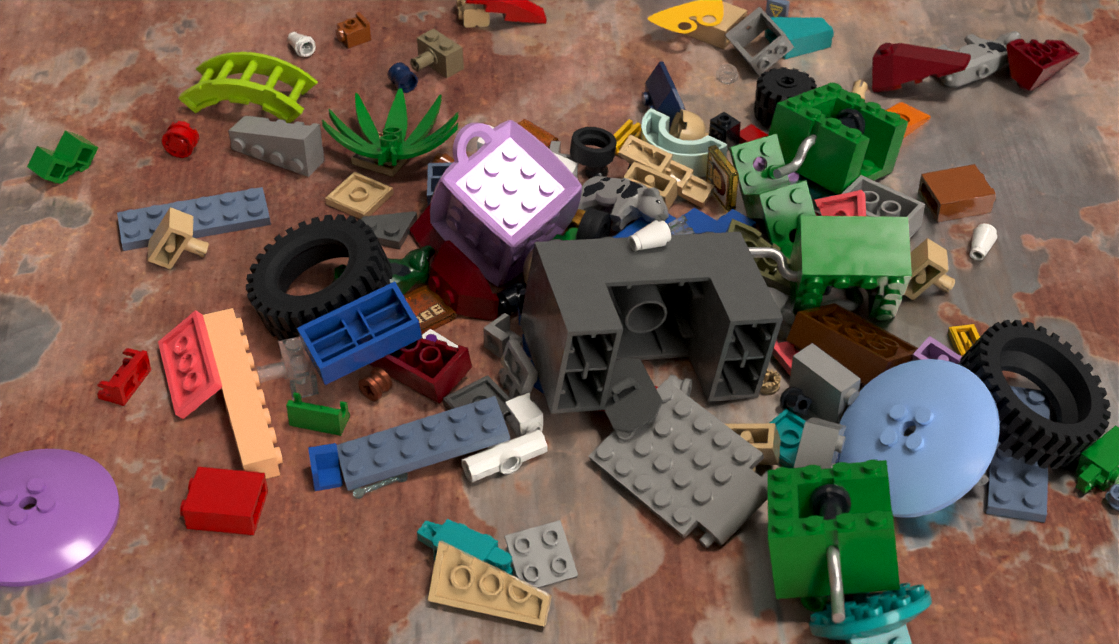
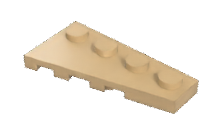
M439 541L428 601L535 625H546L551 594L444 541Z

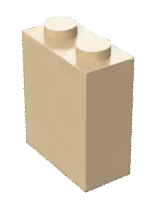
M723 2L724 14L720 24L704 26L697 22L695 16H691L689 19L697 24V28L693 32L685 33V35L725 49L730 44L725 34L747 17V10ZM707 15L702 20L706 23H713L716 21V18ZM682 22L679 29L689 30L692 26L690 23Z

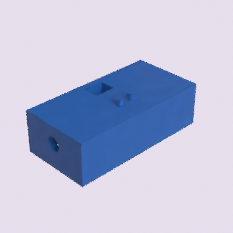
M392 282L297 328L302 345L324 385L422 338L419 321L396 282Z

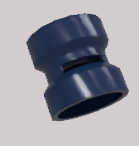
M398 62L392 65L388 71L389 80L395 84L397 89L402 88L403 93L411 92L417 86L418 78L410 71L406 64Z

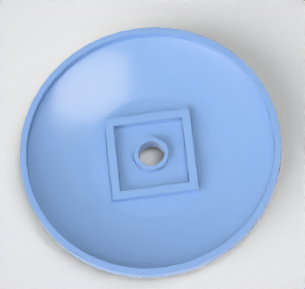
M937 359L910 361L881 373L860 390L859 396L852 405L847 407L840 421L841 425L846 426L843 435L846 438L839 462L857 463L872 459L878 461L887 460L893 517L899 518L931 514L963 497L986 472L995 454L999 438L997 406L985 384L965 367L953 362ZM916 426L913 434L904 436V432L908 427Z

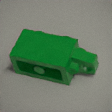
M1116 425L1081 453L1076 473L1079 474L1076 488L1083 493L1088 492L1095 486L1105 491L1112 484L1116 485L1119 483V427Z

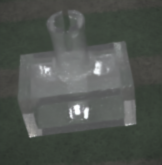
M300 336L278 341L280 362L256 366L260 383L284 377L287 380L292 400H294V392L300 393L301 398L319 394L316 371L302 345Z

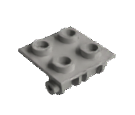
M561 520L504 536L507 544L505 550L509 554L511 553L518 579L539 588L578 576Z

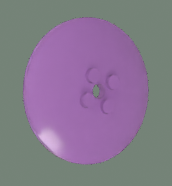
M36 449L0 459V586L22 587L55 580L78 569L103 548L117 525L120 499L113 478L102 465L80 453L61 449ZM28 504H36L31 509H23Z

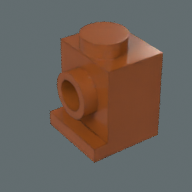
M360 12L356 13L354 18L337 23L336 37L348 49L371 41L370 22Z

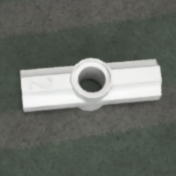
M535 430L515 439L490 446L485 451L462 459V467L469 482H474L499 471L502 474H511L521 466L522 462L548 452V445L543 433L540 430Z

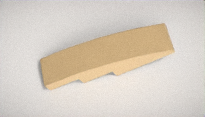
M629 135L618 152V155L631 165L635 161L676 178L678 196L701 208L704 207L714 191V185L694 176L693 169L672 160L673 154L632 135Z

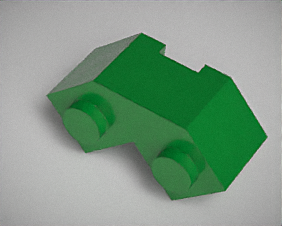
M65 130L55 151L37 146L27 167L45 180L62 184L69 180L68 176L76 171L83 172L88 169L99 147L83 136Z

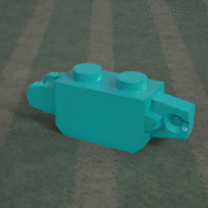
M449 519L443 525L425 521L417 531V540L433 549L434 561L436 559L439 541H444L513 575L511 553L509 554L505 550L498 548V540H495L488 534H481L462 523H456Z

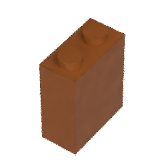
M975 164L921 174L918 193L937 223L992 212L993 203L996 201L995 190L990 187L984 174L979 171Z

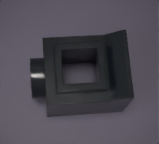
M722 112L710 119L709 136L726 143L727 151H729L728 147L739 144L741 122L726 112Z

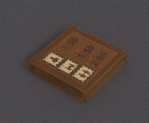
M428 284L403 295L419 321L422 335L429 329L435 330L456 319V312L450 306H447L443 299L430 289Z

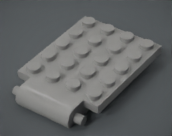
M665 380L657 388L663 403L656 419L634 432L614 430L588 457L591 462L684 539L697 526L705 533L699 539V542L705 548H708L714 541L722 546L768 499L767 471L762 476L753 471L764 459V455L676 386Z

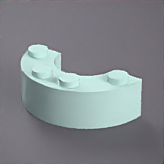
M652 108L645 113L641 123V140L673 154L672 160L693 169L694 176L698 178L707 176L708 149L723 168L726 167V143L709 135L693 141L675 138L669 134V116Z

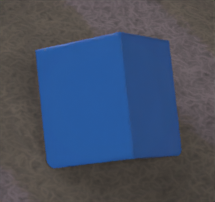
M336 443L308 447L315 491L342 487Z

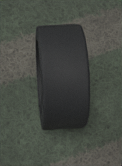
M598 127L579 128L572 135L570 155L576 162L584 166H607L613 162L617 141L615 136L605 129ZM585 145H593L600 148H590Z

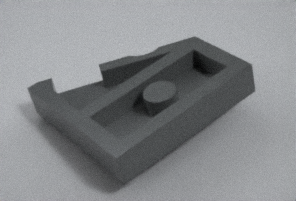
M417 212L364 216L361 220L372 228L382 246L400 249L410 233L409 229L417 220Z

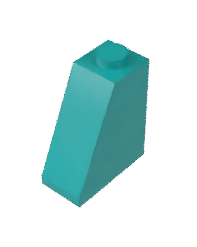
M770 17L794 46L793 49L783 56L784 59L827 49L832 45L834 30L823 18ZM769 28L765 30V38L772 43L777 36Z

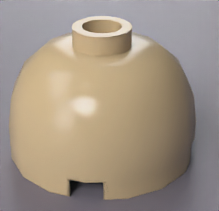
M683 109L676 113L669 132L675 138L689 141L702 139L709 135L705 132L706 128L702 118L691 111Z

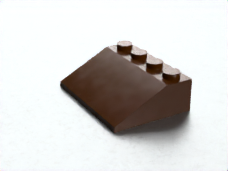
M836 303L797 312L787 337V341L794 344V348L798 351L813 343L859 377L863 387L890 368L913 361V354L918 349L914 345Z

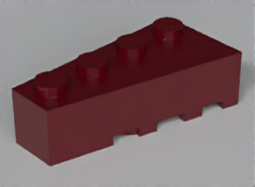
M423 337L369 364L374 368L379 367L383 369L390 377L438 404L472 368L467 347L459 345L456 348L447 345L445 341L437 339L434 342L423 339Z

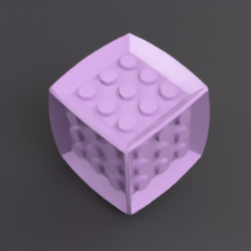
M507 120L493 129L489 125L473 122L465 125L455 137L453 143L454 162L446 169L435 187L431 198L430 221L445 241L450 240L480 269L487 280L497 287H502L523 272L524 261L528 253L534 248L535 242L550 241L557 234L561 235L568 227L577 212L581 199L582 185L548 147L513 120ZM473 137H481L485 144L468 158L466 147L469 140Z

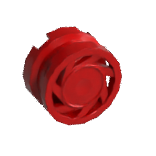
M185 121L172 122L167 128V132L163 135L161 141L162 146L170 155L186 158L192 154L194 147L198 144L199 133L196 129L193 130L189 127V123Z

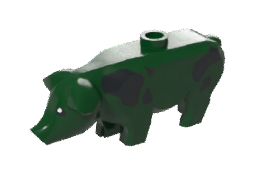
M426 245L410 251L402 259L388 258L392 267L390 270L393 273L392 279L389 280L391 283L396 282L403 295L414 284L428 283L430 259L435 254V249ZM346 265L334 268V281L340 277Z

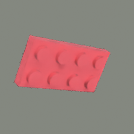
M196 310L158 341L175 415L182 419L195 411L202 403L222 388L204 317Z

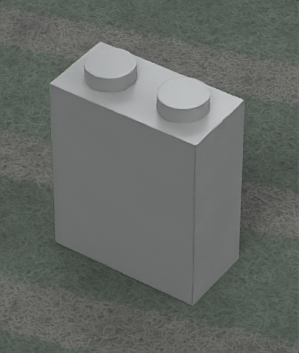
M812 343L793 355L789 387L801 389L806 396L812 399L809 410L819 418L840 424L847 407L852 405L860 394L861 379Z

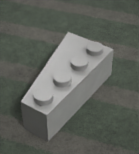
M244 116L228 131L232 150L307 177L325 161L320 124L313 123L311 126H308L304 122L298 121L290 124L280 119L273 122L268 118Z

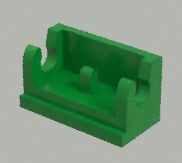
M293 393L294 401L288 400L286 404L289 426L342 435L350 418L347 402L340 401L341 409L302 402L301 394Z

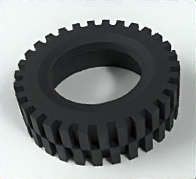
M337 214L335 220L332 215H325L323 221H320L319 217L311 218V224L307 225L303 221L298 223L299 228L293 230L292 227L285 230L287 232L286 236L282 237L279 234L274 238L276 242L274 245L268 243L264 247L265 254L259 253L255 259L258 264L251 265L250 271L252 274H247L246 278L249 283L246 284L247 297L273 337L276 336L281 342L286 340L291 345H295L298 341L300 346H303L297 330L298 327L391 283L389 280L393 277V273L390 270L392 269L391 264L372 228L361 219L357 221L353 216H349L346 219L344 215ZM349 258L343 273L328 287L309 295L294 296L286 294L292 282L310 267L329 259Z
M1004 320L1001 324L997 322L992 327L990 326L961 357L958 365L974 373L985 384L994 398L999 415L998 441L1000 445L998 448L1003 452L1008 449L1012 450L1011 457L1017 460L1024 456L1025 464L1031 466L1036 462L1039 468L1044 469L1049 465L1051 469H1057L1060 465L1062 467L1068 466L1097 441L1109 426L1110 422L1107 420L1111 418V412L1107 410L1110 407L1109 400L1104 399L1107 395L1106 389L1098 387L1102 381L1098 375L1092 376L1090 372L1093 370V367L1090 363L1085 365L1082 363L1083 355L1079 351L1074 354L1070 350L1072 345L1067 341L1064 344L1060 343V336L1054 332L1049 336L1047 335L1046 328L1039 326L1035 330L1034 323L1026 322L1023 325L1021 320H1014L1012 323L1010 320ZM1002 371L1017 373L1036 384L1052 403L1056 412L1057 422L1039 415L1024 404L1010 388Z

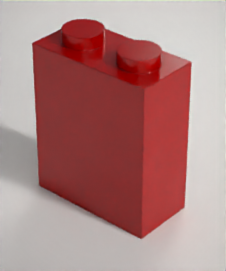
M198 467L194 478L189 480L188 496L182 500L180 506V515L184 517L186 528L254 535L268 494L265 473Z

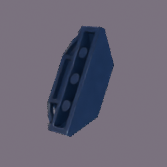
M662 61L657 64L645 82L642 102L644 106H647L648 110L652 108L670 117V132L676 113L680 112V109H686Z

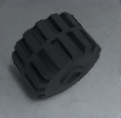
M787 67L769 69V72H763L761 77L757 79L754 103L755 117L761 120L762 124L771 126L777 103L817 88L814 78L809 77V74L806 72H799V69H787Z

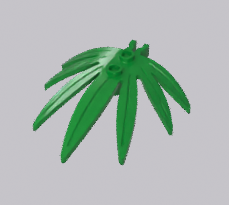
M399 88L390 108L385 128L383 129V136L379 137L378 131L358 93H355L356 116L359 128L366 141L347 127L330 109L329 117L338 131L323 119L322 126L332 138L350 151L365 157L378 159V165L388 162L392 163V166H397L398 159H409L423 155L449 139L458 130V123L455 124L458 120V112L441 128L426 137L439 114L442 102V95H439L405 141L407 135V109L403 90Z

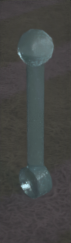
M403 473L363 489L356 488L353 491V496L360 499L365 493L396 481L405 482L408 479V474Z

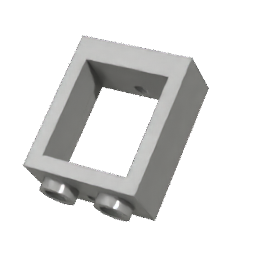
M758 7L725 34L733 47L758 75H761L794 48L786 34L761 7ZM769 28L777 38L752 58L744 47Z

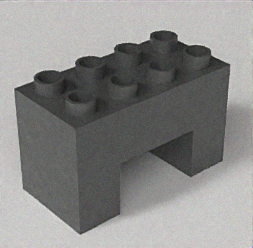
M704 232L701 234L671 235V240L665 246L638 251L631 249L628 237H603L600 239L564 241L554 239L535 242L520 325L534 366L538 372L551 414L604 410L615 362L623 357L640 360L689 357L708 402L758 398L783 317L741 232Z

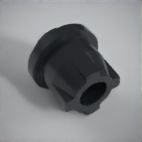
M797 387L787 388L780 397V406L783 411L788 409L794 414H808L807 410L812 403V399Z

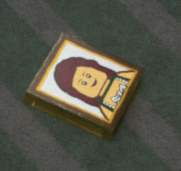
M714 145L708 147L706 181L714 185L712 193L728 213L732 209H736L739 173L721 150Z

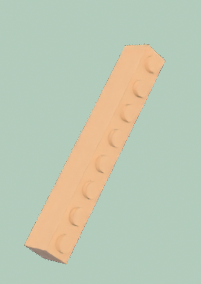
M233 308L205 314L203 317L222 383L221 392L243 471L265 473L266 479L280 476L278 464L283 463L280 448H274L273 444L277 443L274 427L268 428V424H271L268 408H262V405H266L263 390H257L256 388L260 386L257 370L251 371L252 368H255L252 353H246L249 350L247 336H241V333H244L241 317L236 318Z

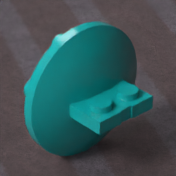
M901 583L900 590L872 594L871 592L854 593L852 595L853 600L844 602V622L836 623L833 621L831 602L825 604L826 610L810 615L809 627L811 634L814 636L846 640V644H912L906 624L924 612L932 604L930 592L924 588L923 584L911 586L910 583Z

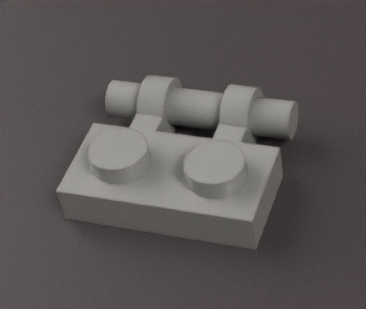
M508 340L500 360L504 368L500 369L498 374L501 385L509 391L510 399H514L529 392L531 394L538 378V372L518 340Z

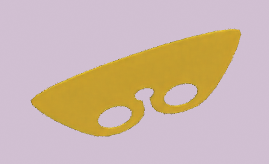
M698 0L662 10L649 16L647 19L665 29L685 34L693 32L697 28V24L690 20L689 17L695 16L697 22L701 25L715 26L722 22L724 7L722 0ZM711 15L716 18V21L706 23L702 18ZM687 22L692 27L689 30H681L678 28V24Z

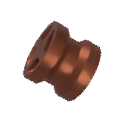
M375 367L370 371L368 377L365 376L359 380L358 385L363 395L375 402L381 398L383 392H388L392 389L393 382L383 369Z

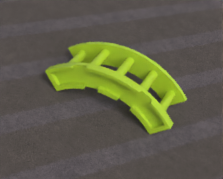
M231 52L212 57L197 66L196 70L203 75L199 83L182 92L178 99L195 113L222 100L249 105L251 102L262 106V110L273 114L281 120H285L286 123H291L304 110L297 103L300 94L304 95L318 81L302 69L279 58L254 52ZM243 73L240 79L227 78L229 75ZM253 74L269 76L265 85L250 81ZM278 80L293 87L289 97L274 89Z

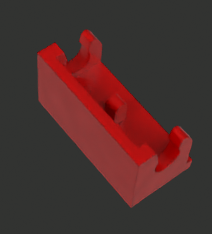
M126 348L122 353L133 358H124L123 364L109 382L102 380L97 384L98 387L103 388L97 393L98 399L125 406L151 371L147 351Z

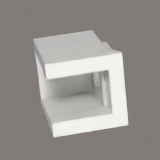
M530 392L505 402L506 408L512 414L506 417V422L517 437L535 430L542 432L543 413L536 403L530 400Z

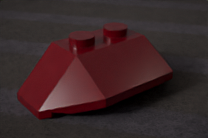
M450 240L439 244L430 265V275L428 278L430 289L458 315L490 321L497 319L499 298L495 293L492 294L490 285L480 269Z

